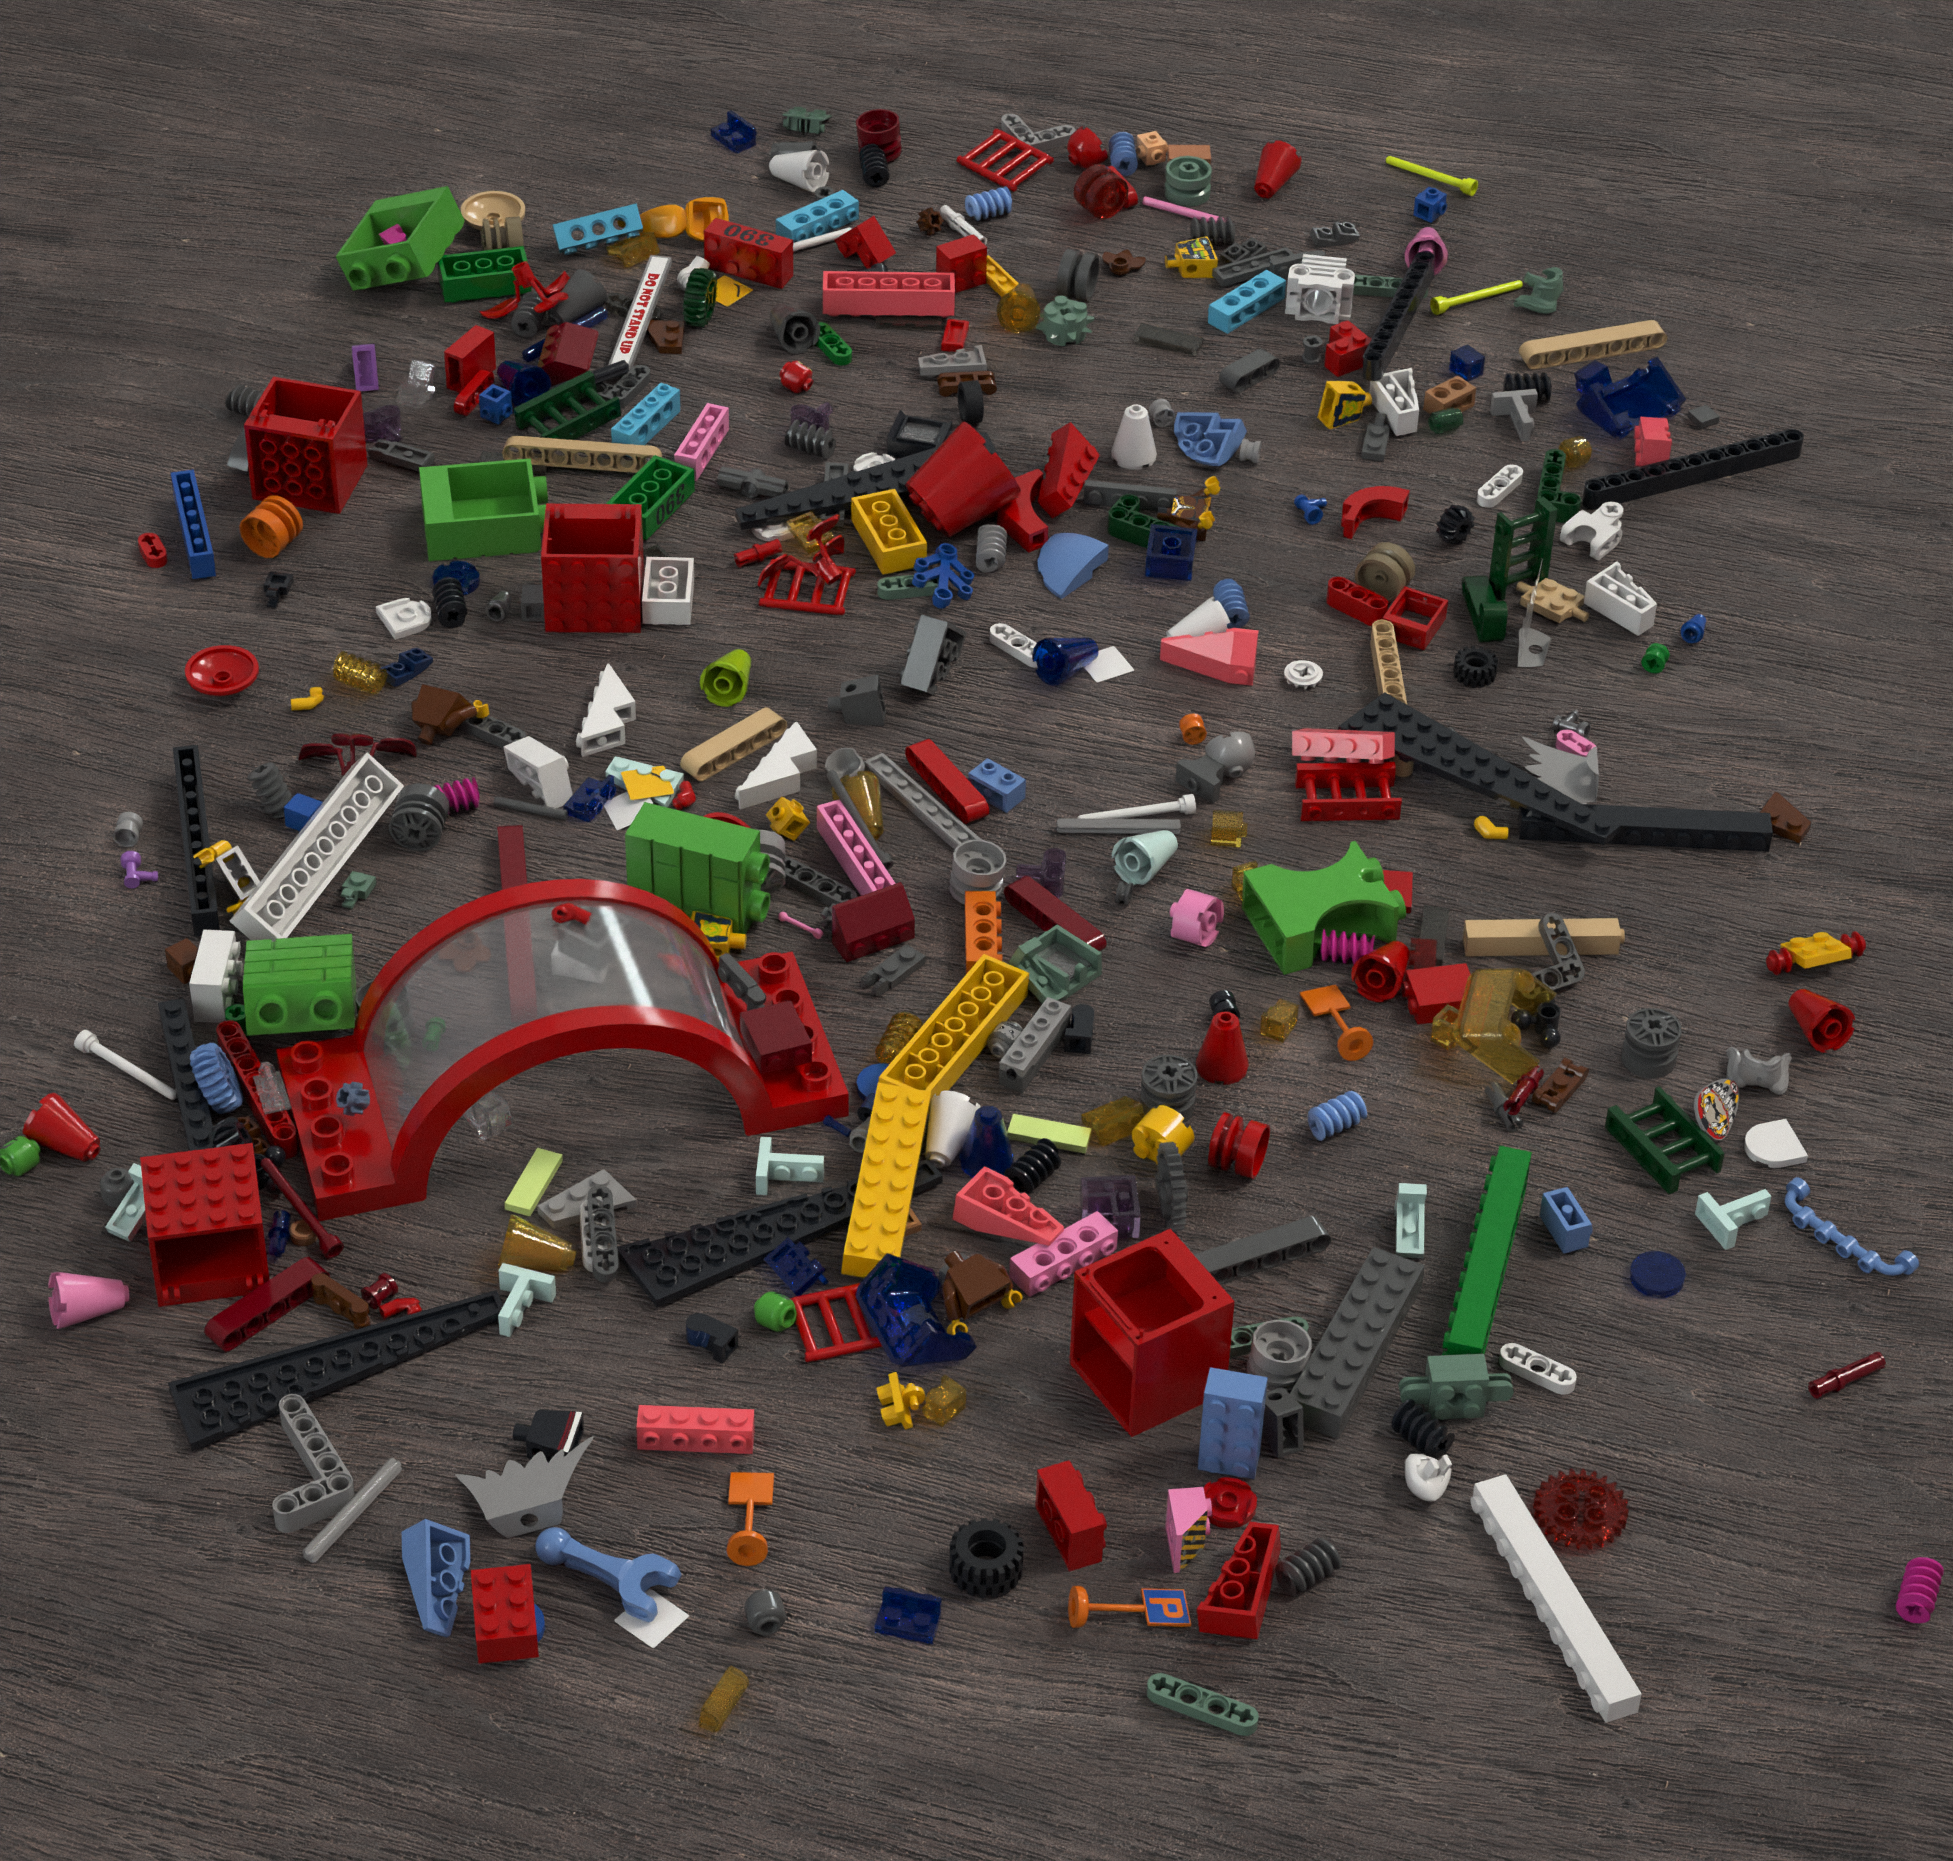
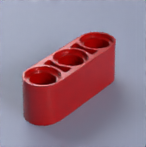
M1332 577L1329 579L1326 600L1329 606L1369 626H1372L1377 620H1382L1388 610V600L1385 597L1343 577Z

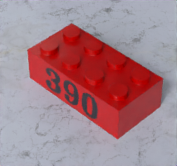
M715 218L704 230V259L710 263V269L783 289L793 277V239Z

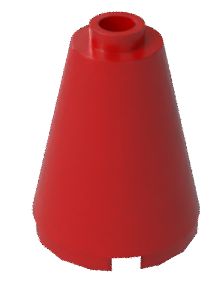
M1275 141L1274 143L1268 142L1263 147L1254 190L1258 196L1271 198L1300 169L1302 158L1297 156V150L1290 144L1283 141Z
M1392 941L1361 956L1352 967L1351 973L1352 982L1355 981L1358 987L1356 990L1359 994L1374 1002H1383L1395 997L1401 988L1410 958L1408 947L1400 941Z
M1799 989L1791 995L1788 1006L1808 1042L1815 1050L1827 1053L1825 1050L1833 1049L1835 1051L1848 1042L1855 1029L1852 1027L1855 1016L1848 1007L1807 989Z
M1220 1012L1213 1017L1196 1058V1070L1203 1079L1215 1084L1216 1080L1224 1081L1223 1085H1230L1239 1082L1246 1076L1249 1062L1238 1017L1230 1012Z
M55 1092L48 1094L39 1101L42 1104L41 1108L38 1111L33 1109L24 1124L23 1134L29 1140L33 1139L38 1145L83 1162L89 1159L93 1160L101 1150L99 1146L100 1139L66 1101Z

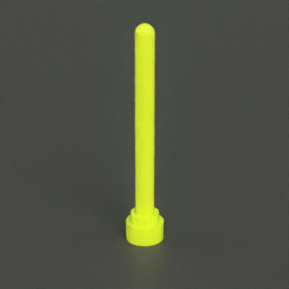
M1392 156L1386 158L1387 164L1458 187L1463 191V194L1473 196L1477 191L1478 181L1475 179L1464 178L1461 180Z
M1517 280L1448 299L1442 296L1434 297L1430 300V308L1435 315L1442 314L1452 306L1520 289L1523 283Z

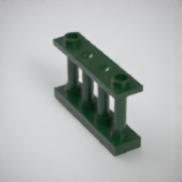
M589 370L514 408L516 426L520 430L531 425L541 434V438L574 440L620 417L621 409L617 396L605 401L597 393L595 376ZM589 397L598 406L587 411L578 401ZM568 406L579 415L569 421L559 412ZM551 416L559 426L549 430L540 420Z
M1545 497L1536 499L1534 513L1510 521L1502 512L1497 513L1489 582L1493 593L1500 600L1505 599L1506 588L1510 584L1527 578H1531L1536 583L1540 566L1541 571L1538 583L1548 578L1558 509ZM1533 523L1531 532L1513 538L1514 530ZM1530 542L1528 551L1511 556L1512 548ZM1528 561L1526 569L1508 575L1509 567Z
M1660 1086L1655 1088L1653 1103L1635 1112L1626 1114L1617 1105L1608 1108L1605 1128L1669 1195L1678 1191L1682 1174L1706 1163L1716 1174L1721 1172L1725 1154L1722 1148L1716 1145ZM1657 1113L1666 1121L1645 1131L1640 1130L1635 1125L1636 1122ZM1672 1130H1675L1682 1137V1139L1661 1148L1651 1141ZM1688 1147H1691L1698 1154V1156L1677 1165L1667 1158Z

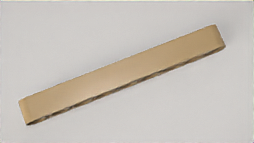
M1377 620L1372 624L1370 647L1378 694L1380 696L1385 692L1407 704L1394 626L1390 621ZM1396 754L1395 757L1389 758L1390 762H1395V775L1407 777L1413 773L1414 762L1409 761L1406 763L1399 760V755Z

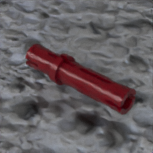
M1539 1065L1529 1066L1527 1072L1518 1079L1517 1087L1503 1105L1505 1112L1511 1107L1508 1112L1509 1115L1518 1114L1530 1094H1533L1539 1087V1081L1544 1076L1543 1069L1537 1072L1540 1067Z
M1876 1351L1843 1368L1829 1370L1825 1376L1808 1383L1809 1392L1816 1399L1832 1391L1838 1392L1844 1389L1845 1385L1885 1368V1359L1880 1352Z

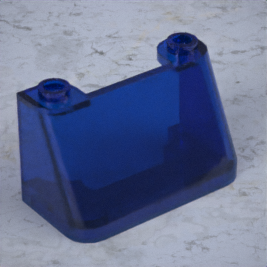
M1657 356L1648 361L1649 365L1645 370L1638 368L1632 375L1605 387L1603 384L1600 385L1599 382L1590 385L1577 401L1576 406L1584 416L1613 438L1619 437V439H1622L1634 430L1635 425L1639 426L1640 417L1662 418L1670 415V417L1676 415L1682 410L1681 406L1686 401V398Z
M887 1253L859 1284L856 1298L890 1361L902 1367H911L966 1359L977 1348L973 1338L965 1332H957L955 1335L947 1334L930 1305L940 1288V1282L934 1270Z

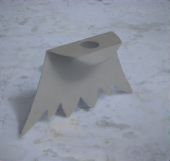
M1541 566L1535 588L1533 587L1530 605L1529 603L1527 605L1523 627L1519 630L1517 667L1543 666L1552 640L1546 634L1530 628ZM1537 645L1543 651L1540 654H1533L1529 651V647Z
M1522 737L1533 750L1540 754H1530L1529 756L1542 763L1525 766V769L1540 776V778H1537L1579 803L1597 801L1599 781L1597 746L1593 747L1586 757ZM1529 811L1527 817L1532 816V811Z
M594 1436L579 1444L565 1457L564 1449H561L552 1457L550 1462H547L544 1453L540 1451L528 1462L525 1468L516 1461L508 1460L501 1476L490 1470L486 1471V1479L464 1474H456L455 1476L473 1494L488 1523L507 1538L558 1525L562 1520V1498L567 1484ZM525 1514H534L537 1516L538 1521L524 1526L520 1519Z

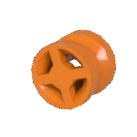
M1193 713L1181 718L1179 727L1182 737L1187 744L1194 745L1205 740L1207 732L1200 715Z

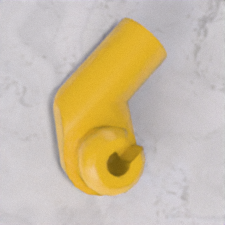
M310 688V696L307 698L291 699L292 711L311 710L324 699L322 688Z
M1479 816L1475 819L1474 827L1483 838L1508 839V827H1495L1486 816Z

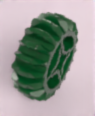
M694 268L691 271L683 298V315L687 325L704 327L710 321L714 312L718 289L717 277L714 271L706 268Z

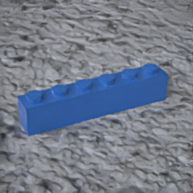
M194 469L172 472L173 496L192 579L216 576L213 549Z

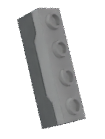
M1049 997L1046 998L1001 1059L999 1085L1020 1093L1025 1091L1065 1036L1066 1028H1070L1071 1005Z

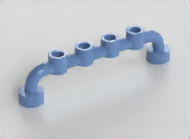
M1795 1177L1786 1185L1785 1205L1794 1214L1792 1217L1794 1224L1800 1229H1804L1808 1225L1815 1228L1814 1236L1823 1244L1827 1243L1830 1239L1837 1243L1836 1251L1841 1257L1848 1258L1853 1254L1859 1258L1858 1266L1863 1272L1870 1273L1875 1269L1888 1276H1896L1902 1273L1910 1275L1919 1267L1917 1257L1907 1250L1902 1251L1895 1258V1265L1884 1263L1875 1251L1865 1250L1859 1246L1858 1241L1853 1236H1844L1837 1231L1836 1226L1832 1222L1822 1221L1816 1217L1810 1207H1801L1796 1203V1201H1802L1810 1194V1188L1803 1179Z

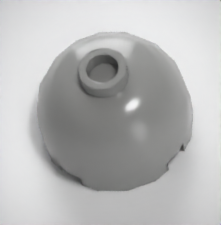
M1235 731L1230 732L1231 737L1223 739V736L1219 735L1205 746L1206 755L1224 765L1223 776L1232 778L1242 776L1253 764L1255 757V746L1250 734Z

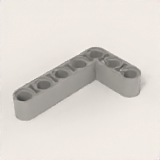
M297 1394L286 1395L279 1401L281 1425L315 1481L283 1493L274 1499L272 1507L275 1526L283 1533L294 1532L337 1514L355 1495L351 1474L305 1400Z

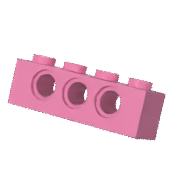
M707 403L674 454L676 463L694 469V481L698 480L729 431L728 407Z
M1096 1211L1065 1228L1050 1246L1037 1243L1011 1257L1009 1277L1031 1297L1038 1292L1046 1290L1052 1284L1068 1278L1074 1271L1113 1253L1117 1249L1118 1230Z

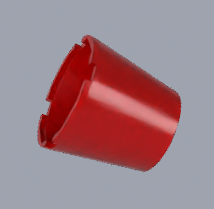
M964 421L905 483L910 493V499L917 507L919 506L922 509L920 513L928 523L931 522L937 531H941L948 538L1021 495V489L1004 462L996 452L991 455L984 446L986 440L971 425Z

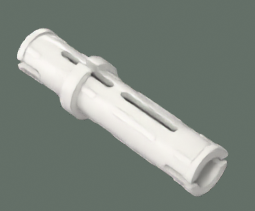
M947 205L940 208V215L948 222L951 229L957 230L964 237L974 234L985 245L987 244V238L967 223L964 216L954 212Z

